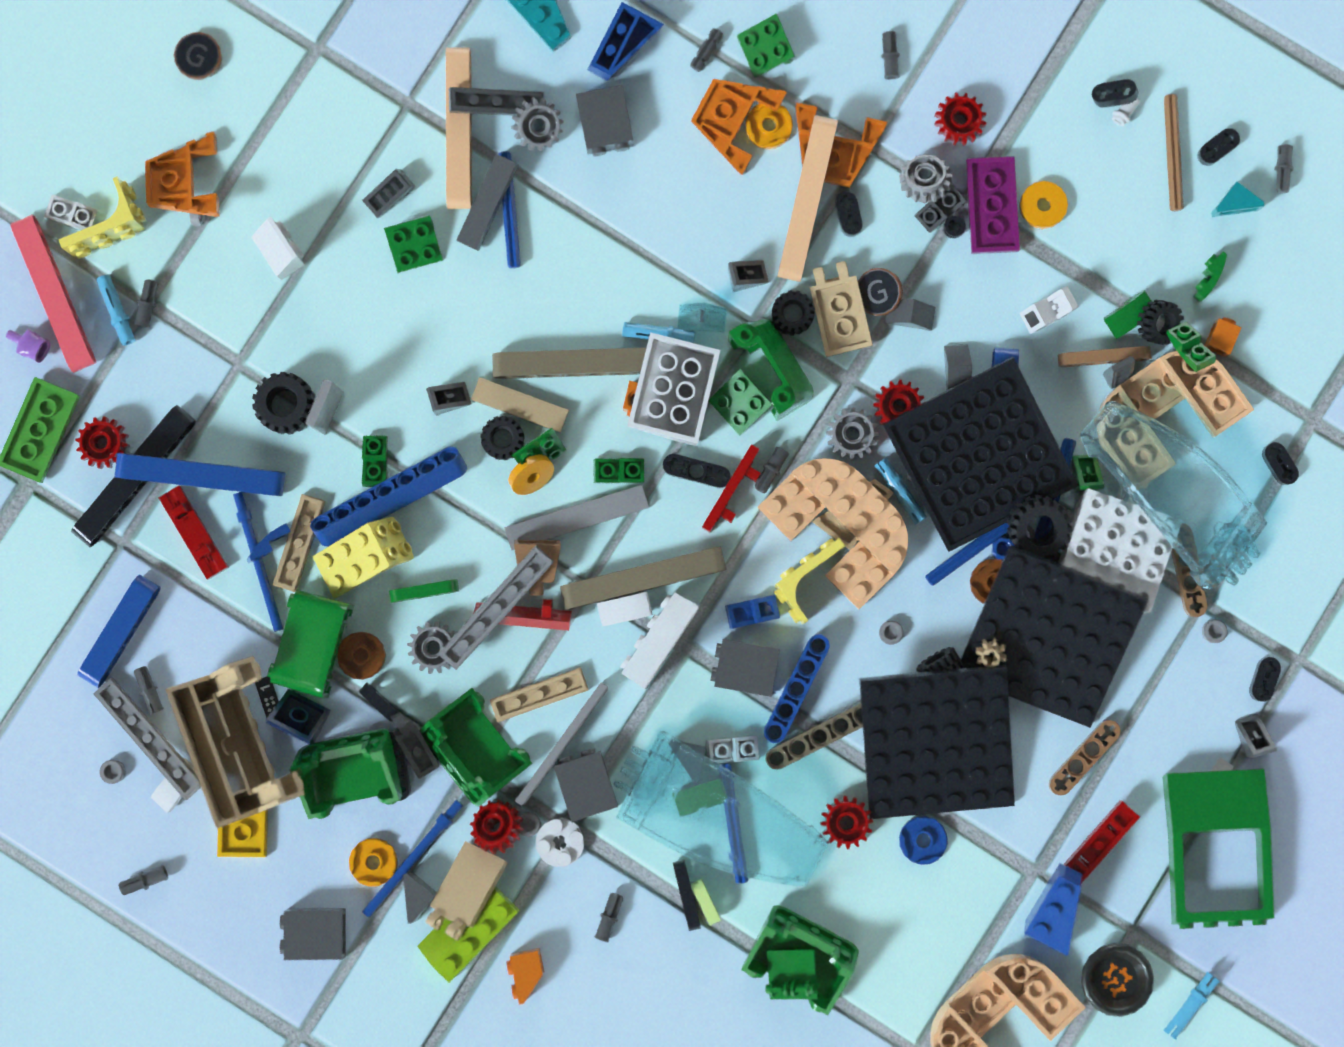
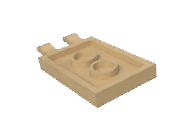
M845 261L836 263L839 275L836 278L826 280L822 267L813 269L816 286L810 287V292L815 306L826 357L873 346L857 276L849 277Z
M465 841L430 904L435 910L429 914L425 923L439 931L445 918L452 921L445 933L459 941L466 926L474 927L508 863Z

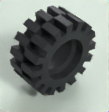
M789 290L787 293L780 294V297L776 298L772 307L771 316L773 323L783 334L788 333L790 336L802 334V332L809 329L814 320L815 306L812 304L813 301L808 298L807 294H802L798 290L796 292ZM790 304H796L802 309V317L796 322L788 321L784 316V309Z
M1163 300L1148 302V306H1143L1142 308L1144 313H1139L1138 317H1142L1141 321H1137V325L1141 326L1138 332L1142 333L1141 337L1148 342L1160 345L1171 344L1167 336V330L1182 324L1180 321L1184 320V316L1179 315L1182 313V310L1177 308L1178 305ZM1163 313L1165 323L1162 329L1158 331L1156 326L1157 320Z
M493 417L494 419L487 421L486 426L482 428L483 431L480 435L481 444L487 454L497 460L513 459L512 454L524 447L525 435L519 423L511 417ZM500 429H506L512 435V441L506 447H498L494 443V434Z
M947 647L927 657L928 659L923 660L916 670L919 673L961 669L964 665L954 647Z

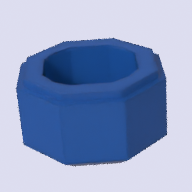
M1000 537L992 543L991 553L997 560H1003L1009 545H1015L1010 538Z

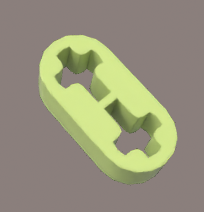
M699 879L691 883L709 925L720 922V916L703 880Z

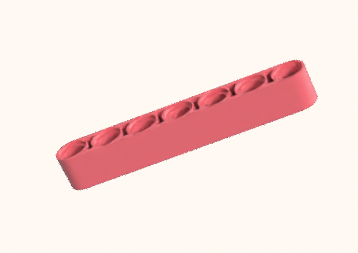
M32 214L11 223L10 226L70 370L75 373L96 364L95 356L38 220Z

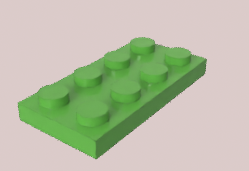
M34 377L0 454V466L43 484L80 399V395Z

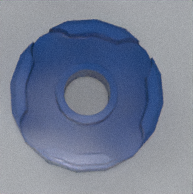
M916 816L908 820L901 828L899 834V846L903 855L911 862L919 865L932 864L938 861L948 845L947 833L944 827L936 819L928 816ZM922 833L927 834L930 838V842L926 847H920L916 842L917 837Z

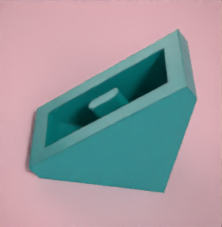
M1236 181L1213 209L1211 216L1218 217L1260 211L1265 205L1263 200Z

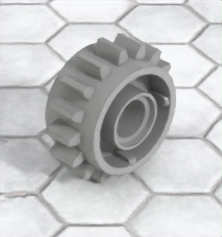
M532 98L531 103L523 101V107L521 109L516 107L518 113L516 116L511 117L515 121V125H512L511 129L517 132L514 138L522 139L520 145L524 147L528 144V149L532 151L535 146H537L539 151H543V146L551 148V142L559 141L558 133H563V130L560 129V124L564 123V120L558 118L561 112L559 110L553 111L555 105L551 102L546 106V100L541 98L539 103L536 98ZM540 118L542 126L539 130L535 131L532 124L536 119Z
M925 154L915 156L912 160H907L906 167H901L899 183L901 184V191H906L907 198L911 197L914 202L918 201L926 204L928 202H936L940 197H945V191L950 190L952 174H950V166H945L944 159L940 160L936 155Z
M852 407L849 413L842 409V416L835 414L833 417L836 422L828 423L832 430L826 432L827 436H831L827 444H833L834 449L832 452H841L840 458L842 459L845 455H849L851 461H853L855 455L862 459L864 451L868 454L872 452L869 445L876 446L877 444L873 440L874 437L879 436L878 432H874L877 423H871L872 415L866 417L863 409L859 413L856 412L855 407ZM855 428L859 433L858 439L850 440L846 436V430Z
M435 621L434 627H431L429 622H425L424 629L418 626L416 627L418 633L410 634L413 642L407 643V646L412 647V651L407 654L408 656H414L415 659L412 661V664L419 663L420 671L428 668V674H432L434 669L438 673H442V667L451 668L450 664L438 653L432 655L428 651L430 642L437 641L441 650L456 634L455 631H447L449 627L447 624L440 628V624Z

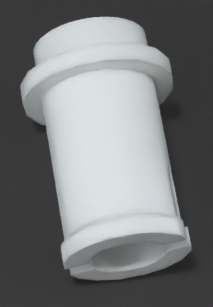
M1136 99L1133 103L1121 105L1118 110L1113 112L1112 120L1119 126L1128 124L1130 116L1140 104V101Z

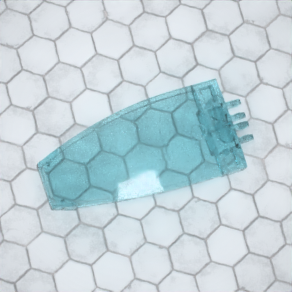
M1115 401L1107 402L1079 434L1089 458L1097 457L1188 565L1191 569L1189 574L1203 591L1215 590L1224 579L1231 585H1237L1239 579L1232 569L1243 576L1253 564L1248 555L1251 558H1258L1261 553L1254 542L1268 522L1234 479L1212 457L1192 441L1139 411Z
M665 731L659 732L649 753L637 746H632L631 751L645 760L640 765L636 761L626 758L625 765L637 771L638 774L622 767L620 773L634 781L632 786L620 780H615L613 784L627 793L616 816L617 819L664 846L711 867L767 882L802 887L808 885L829 845V842L813 825L809 826L787 808L742 777L685 745V742Z

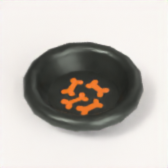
M1112 943L1099 947L1088 957L1082 968L1081 985L1084 995L1096 1010L1105 1015L1123 1017L1136 1013L1146 1005L1153 992L1154 974L1150 962L1141 951L1128 944Z

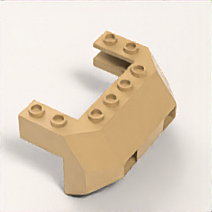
M254 656L229 663L207 676L165 689L216 828L305 795L303 782L298 777L297 772L275 779L274 768L269 763L266 755V746L260 739L257 731L258 724L252 717L249 709V700L243 693L242 689L262 679L260 675L261 668L255 661Z

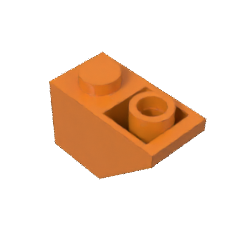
M540 948L512 953L509 956L510 960L506 961L508 974L513 975L515 983L511 985L513 999H518L519 1005L525 1003L544 974Z

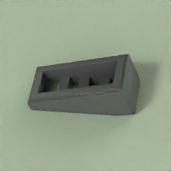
M395 169L362 201L376 218H380L416 186L401 169ZM397 178L404 185L402 189L395 181ZM389 185L397 192L395 195L389 190ZM383 191L390 200L387 202L380 192ZM376 197L383 207L379 208L372 199Z
M1130 356L1103 372V376L1111 389L1116 388L1133 376L1135 365L1133 357Z

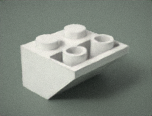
M269 217L251 238L276 276L283 280L305 266L301 260L305 256L293 240H288L292 236L281 221L275 222L272 217Z

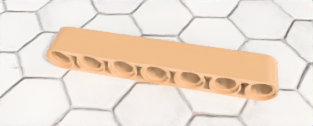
M470 47L446 48L447 209H471L472 114L449 113V88H471Z
M818 115L814 116L777 277L801 282L838 123L836 119Z

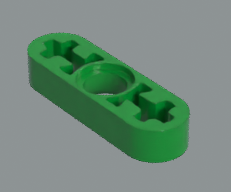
M458 579L389 590L390 603L459 592Z

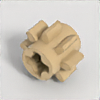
M995 638L990 642L984 639L983 647L976 648V653L981 655L977 658V663L994 667L999 665L1000 661H1006V655L1002 653L1005 650V645L999 646ZM990 652H994V653H995V654L992 655V657H989V656H988V655L990 654Z

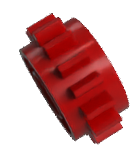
M955 93L952 99L949 96L945 98L946 104L939 103L938 108L941 111H936L934 117L939 119L935 121L934 126L940 128L937 134H943L945 142L951 140L954 146H956L957 142H961L963 146H966L967 140L973 143L976 140L975 134L981 136L983 133L981 128L985 127L987 122L982 119L987 114L981 111L983 104H977L975 96L971 99L967 93L963 96ZM954 116H964L966 119V123H957L954 119Z
M899 380L897 385L889 381V388L882 386L880 390L883 394H876L875 398L879 401L873 403V407L878 408L874 417L880 416L881 418L879 424L882 425L920 405L924 395L919 396L917 394L919 388H911L912 382L904 385L902 380ZM897 400L902 401L905 404V411H895L893 402Z
M103 416L101 421L94 417L93 423L85 422L86 427L83 430H78L80 438L75 439L76 442H79L80 446L76 448V451L83 453L80 457L81 460L86 461L89 459L88 465L91 467L96 464L98 469H103L104 465L111 469L113 467L112 463L116 462L117 453H125V449L130 447L126 443L129 435L123 434L125 427L122 425L117 426L118 421L114 419L109 423V419ZM102 437H106L107 445L105 448L100 449L98 442Z
M843 796V801L841 802L834 798L835 804L833 806L828 803L826 804V807L829 809L828 812H821V815L825 817V821L820 822V825L826 826L822 834L830 835L829 843L836 840L837 848L845 844L848 850L853 843L856 847H859V840L867 841L866 832L872 833V830L868 828V824L873 823V820L867 817L871 811L863 810L864 802L857 805L856 797L848 801L847 796ZM844 816H851L853 819V825L849 829H843L840 826V820Z
M499 799L496 803L488 801V805L484 807L482 805L479 806L480 810L473 814L474 821L470 822L473 831L470 832V835L476 838L474 843L481 846V849L485 852L490 850L491 853L496 854L497 850L505 853L507 848L514 847L516 840L520 841L521 839L519 834L524 828L520 826V823L523 821V818L517 816L519 811L515 807L512 808L513 805L509 802L504 804ZM500 822L501 824L499 829L493 831L494 825Z

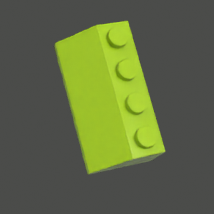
M495 886L474 927L466 926L459 941L445 933L449 924L452 923V921L445 918L439 931L433 929L417 947L429 964L450 983L520 909Z

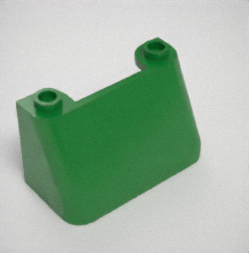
M761 319L748 322L729 331L728 342L733 350L743 348L752 354L761 349L782 383L771 395V402L774 406L771 413L776 421L811 401L814 393L813 387L772 321Z
M296 590L295 594L291 593L287 603V607L290 610L275 663L270 664L267 677L271 678L270 682L316 697L329 698L332 686H329L330 682L327 679H332L333 677L332 671L344 628H347L348 624L344 623V620L347 621L349 616L352 617L355 605Z
M471 688L428 720L419 731L439 763L466 797L475 806L479 807L533 763L530 761L529 754L523 748L514 747L511 749L482 712L485 708L483 696Z
M378 729L305 745L298 750L289 769L290 773L297 772L298 777L303 782L305 795L300 796L308 819L328 817L337 804L378 796L380 803L392 805L400 801L402 796L392 739L387 729Z
M775 905L769 912L741 970L752 978H762L768 972L767 950H815L818 999H808V1002L814 1011L828 1016L854 973L859 950L853 943L783 906Z

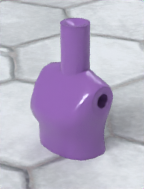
M29 329L23 335L12 330L6 333L7 339L17 343L16 353L31 358L38 363L42 362L47 356L51 343Z

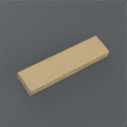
M481 377L478 379L471 398L472 401L548 429L553 428L554 431L559 433L562 432L569 413L568 409Z
M301 494L291 525V532L288 535L272 584L273 586L293 592L298 590L315 537L310 524L314 518L322 514L326 501Z
M580 667L490 699V703L498 723L583 693L589 689Z

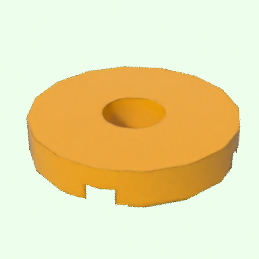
M759 103L751 109L745 123L746 134L756 146L767 150L776 149L785 144L790 138L793 128L792 117L783 105L775 112ZM765 120H773L776 124L775 129L772 131L765 130L762 126Z
M1040 181L1027 187L1021 196L1019 207L1022 217L1029 225L1034 228L1048 229L1060 223L1064 218L1068 208V201L1061 187L1053 182ZM1041 199L1047 200L1050 204V209L1041 211L1037 206V202Z
M546 455L530 456L526 459L527 462L523 465L521 463L517 464L511 471L508 482L511 489L517 495L534 493L551 479L554 473V465Z
M368 838L358 843L351 851L349 857V869L354 878L360 884L369 887L380 886L386 883L394 875L398 866L397 854L393 846L379 838ZM374 855L379 858L380 865L377 869L368 867L367 859L369 856Z

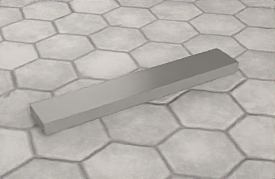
M639 485L504 528L510 548L513 551L515 550L514 540H548L648 509L649 506L643 486Z
M535 545L440 650L438 655L457 670L554 561Z
M109 678L93 693L184 800H188L201 788L194 770L114 678Z
M600 682L515 801L518 804L524 806L605 695L608 686Z

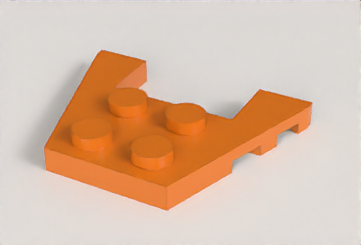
M713 79L695 111L691 123L733 168L743 176L753 155L732 145L734 138L755 101L777 112L787 92Z
M796 103L795 109L803 168L817 107ZM866 117L861 141L834 136L824 182L850 188L885 130L887 121Z
M214 131L206 133V137L198 141L193 139L186 142V146L176 151L171 149L145 161L146 203L150 208L213 217L220 216L219 197L216 193L194 196L193 158L217 154V137Z

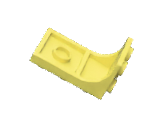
M118 176L113 178L119 197L118 206L114 214L103 222L58 239L61 248L73 257H86L94 249L108 248L113 245L114 241L119 239H131L135 236L136 232L145 229L143 225L145 216L141 208H137L134 202L137 197L133 187L128 186L127 182L122 181Z
M394 517L367 523L312 556L333 599L341 597L392 567L414 559L412 548L406 541L401 531V526Z
M832 538L819 547L821 552L817 555H814L813 552L799 561L800 567L796 570L793 566L780 575L782 580L775 584L777 590L774 591V594L782 604L786 602L791 608L788 613L795 623L800 621L803 625L808 622L796 601L797 584L802 577L845 547L840 538L836 541Z

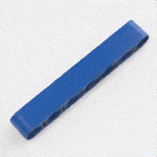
M445 448L317 516L311 522L310 528L322 546H330L365 524L381 520L460 478L466 473L467 465L457 448Z
M117 453L114 477L283 496L286 472Z

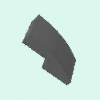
M950 183V190L945 191V197H940L936 202H928L914 216L931 233L968 200L953 183Z

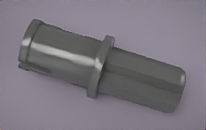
M886 31L882 33L883 54H881V58L884 60V79L894 80L899 78L898 57H900V53L897 52L895 31Z
M1288 144L1277 146V165L1274 167V170L1277 172L1276 192L1278 193L1289 192L1290 172L1294 170L1292 166L1293 146Z
M150 279L144 281L140 301H137L139 306L134 325L150 328L153 307H156L154 302L158 282Z
M780 447L775 448L767 464L763 465L764 470L755 483L754 487L757 491L764 494L768 491L775 477L780 475L779 471L789 456L787 451Z
M147 666L135 669L134 675L141 690L139 695L142 694L149 715L163 710L164 707H162L156 691L158 687L154 686Z
M162 865L145 873L141 871L139 875L119 882V890L122 895H128L143 888L147 890L149 886L164 880L166 881L169 877L165 866Z
M610 893L604 912L600 913L602 918L594 938L603 942H609L614 924L618 922L617 915L623 901V896L617 893Z

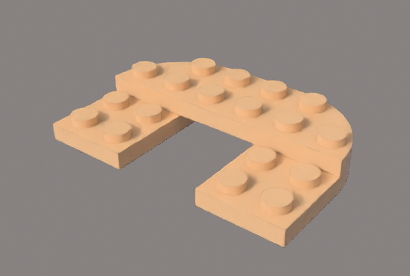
M1177 350L1167 353L1117 386L1102 402L1096 420L1099 444L1134 492L1175 465V462L1148 425L1173 406L1186 399L1213 438L1254 410L1228 371L1218 360H1215L1214 364L1195 372L1184 361Z
M823 458L811 460L800 465L757 507L790 541L799 535L825 508L859 541L825 575L858 610L897 573L907 553L908 533L900 513L858 470L840 460Z
M1023 954L1003 955L986 963L941 1006L931 1027V1047H988L981 1037L1015 1005L1022 1010L1051 1042L1086 1007L1041 961Z

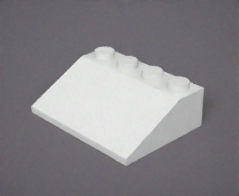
M650 332L627 426L696 446L699 441L721 350Z
M674 593L673 596L669 594L660 605V607L664 608L659 617L657 615L652 617L647 625L650 628L646 636L641 634L633 646L637 649L632 657L627 655L620 666L624 669L621 674L643 689H647L699 610L698 605L677 593Z

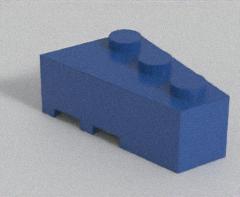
M621 2L587 71L609 81L661 30L664 24Z
M1059 863L1025 920L1024 934L1067 956L1069 954L1080 895L1081 873Z

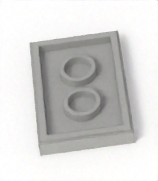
M326 379L323 380L305 422L306 425L316 432L326 435L344 391L333 382Z

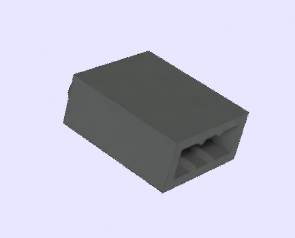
M623 85L576 94L588 155L602 156L607 153L606 151L616 149V152H623L629 150L630 146H634Z
M722 639V644L717 643L715 657L719 658L718 667L712 668L710 681L715 682L714 687L772 697L780 649Z
M594 748L580 752L582 757L572 760L571 756L558 759V765L553 766L571 822L618 807L601 751L595 752Z
M346 908L286 909L283 911V915H280L279 925L280 930H283V939L280 940L279 948L280 954H284V960H342L346 957Z

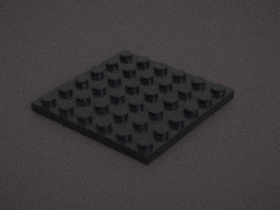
M1014 357L985 370L882 424L948 552L1007 523V519L1012 516L1010 514L1011 509L1016 510V503L1019 501L1021 503L1025 502V497L1029 496L1033 499L1034 495H1040L1042 498L1048 496L1054 499L1078 486Z
M1009 545L960 658L964 665L962 668L986 666L983 663H977V658L981 655L976 653V648L983 647L984 639L990 642L995 638L999 646L1005 645V650L1002 653L1006 655V661H1000L999 665H1006L1009 697L1091 728L1148 604V598ZM990 652V654H989L988 656H989V657H992V655L995 654V653H994V652Z
M1006 665L859 678L868 810L871 811L869 814L870 819L1015 806Z

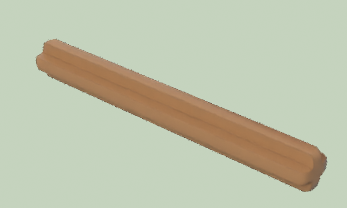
M1168 94L1164 96L1169 205L1170 211L1175 212L1181 211L1184 208L1178 96L1176 94Z

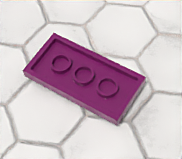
M1015 156L967 158L966 174L971 254L1019 252Z

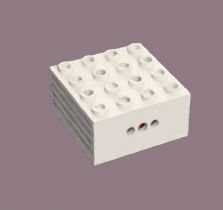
M1125 483L1120 484L1116 498L1088 488L1079 494L1070 522L1072 526V532H1069L1071 540L1070 542H1065L1067 547L1064 551L1061 549V556L1057 563L1148 598V604L1143 614L1151 613L1181 520L1147 509L1152 495L1148 491L1143 492L1139 506L1136 505L1137 497L1129 496L1128 502L1124 501L1129 487Z

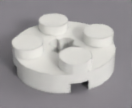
M567 818L552 819L546 822L539 829L536 836V850L541 859L551 866L566 867L574 863L584 849V836L580 827ZM559 835L565 837L564 842L567 845L564 849L560 847L561 849L555 847L556 843L553 840L556 836L560 838Z

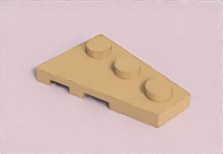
M875 478L870 481L887 500L894 494V492ZM829 511L812 521L813 524L833 539L837 540L840 538L848 550H851L858 541Z

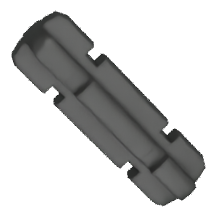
M712 28L708 34L709 38L705 39L696 53L697 57H694L690 63V67L697 72H701L705 66L704 62L708 61L717 47L716 43H719L723 37V33L716 28Z

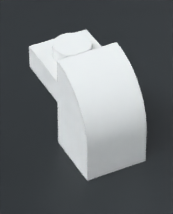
M1066 286L1046 299L1034 303L1019 314L1030 334L1064 318L1079 306L1070 289Z

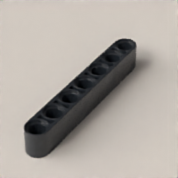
M174 406L135 451L134 455L168 458L194 427L196 419L180 406ZM114 477L75 523L71 533L89 548L94 546L148 481Z

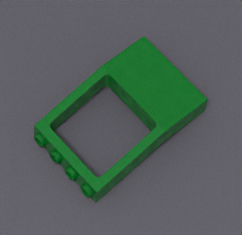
M1265 769L1167 773L1162 776L1168 832L1171 924L1179 925V929H1192L1194 924L1202 923L1204 928L1218 927V923L1228 922V927L1243 926L1244 921H1252V926L1267 925V920L1274 919L1271 824ZM1253 831L1256 836L1258 909L1188 912L1185 907L1183 834Z

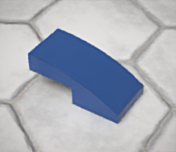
M287 523L270 532L256 545L246 559L248 564L269 555L273 551L270 543L287 536L291 532Z
M775 595L725 606L730 629L780 618Z

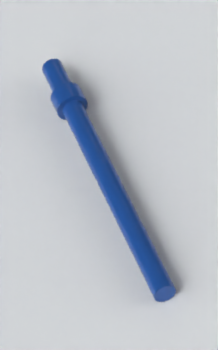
M238 492L233 494L238 510L236 515L238 522L242 524L251 553L258 544L251 523L253 518L250 509L247 510L243 493ZM260 558L253 563L273 630L277 632L283 630V626L263 560Z
M455 800L444 814H440L435 820L437 823L364 908L362 911L364 915L370 918L402 880L403 874H406L439 834L444 829H448L453 823L452 819L463 807L461 802Z

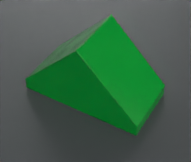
M1073 455V476L1078 484L1074 488V493L1082 492L1088 488L1094 491L1104 489L1105 484L1097 455Z

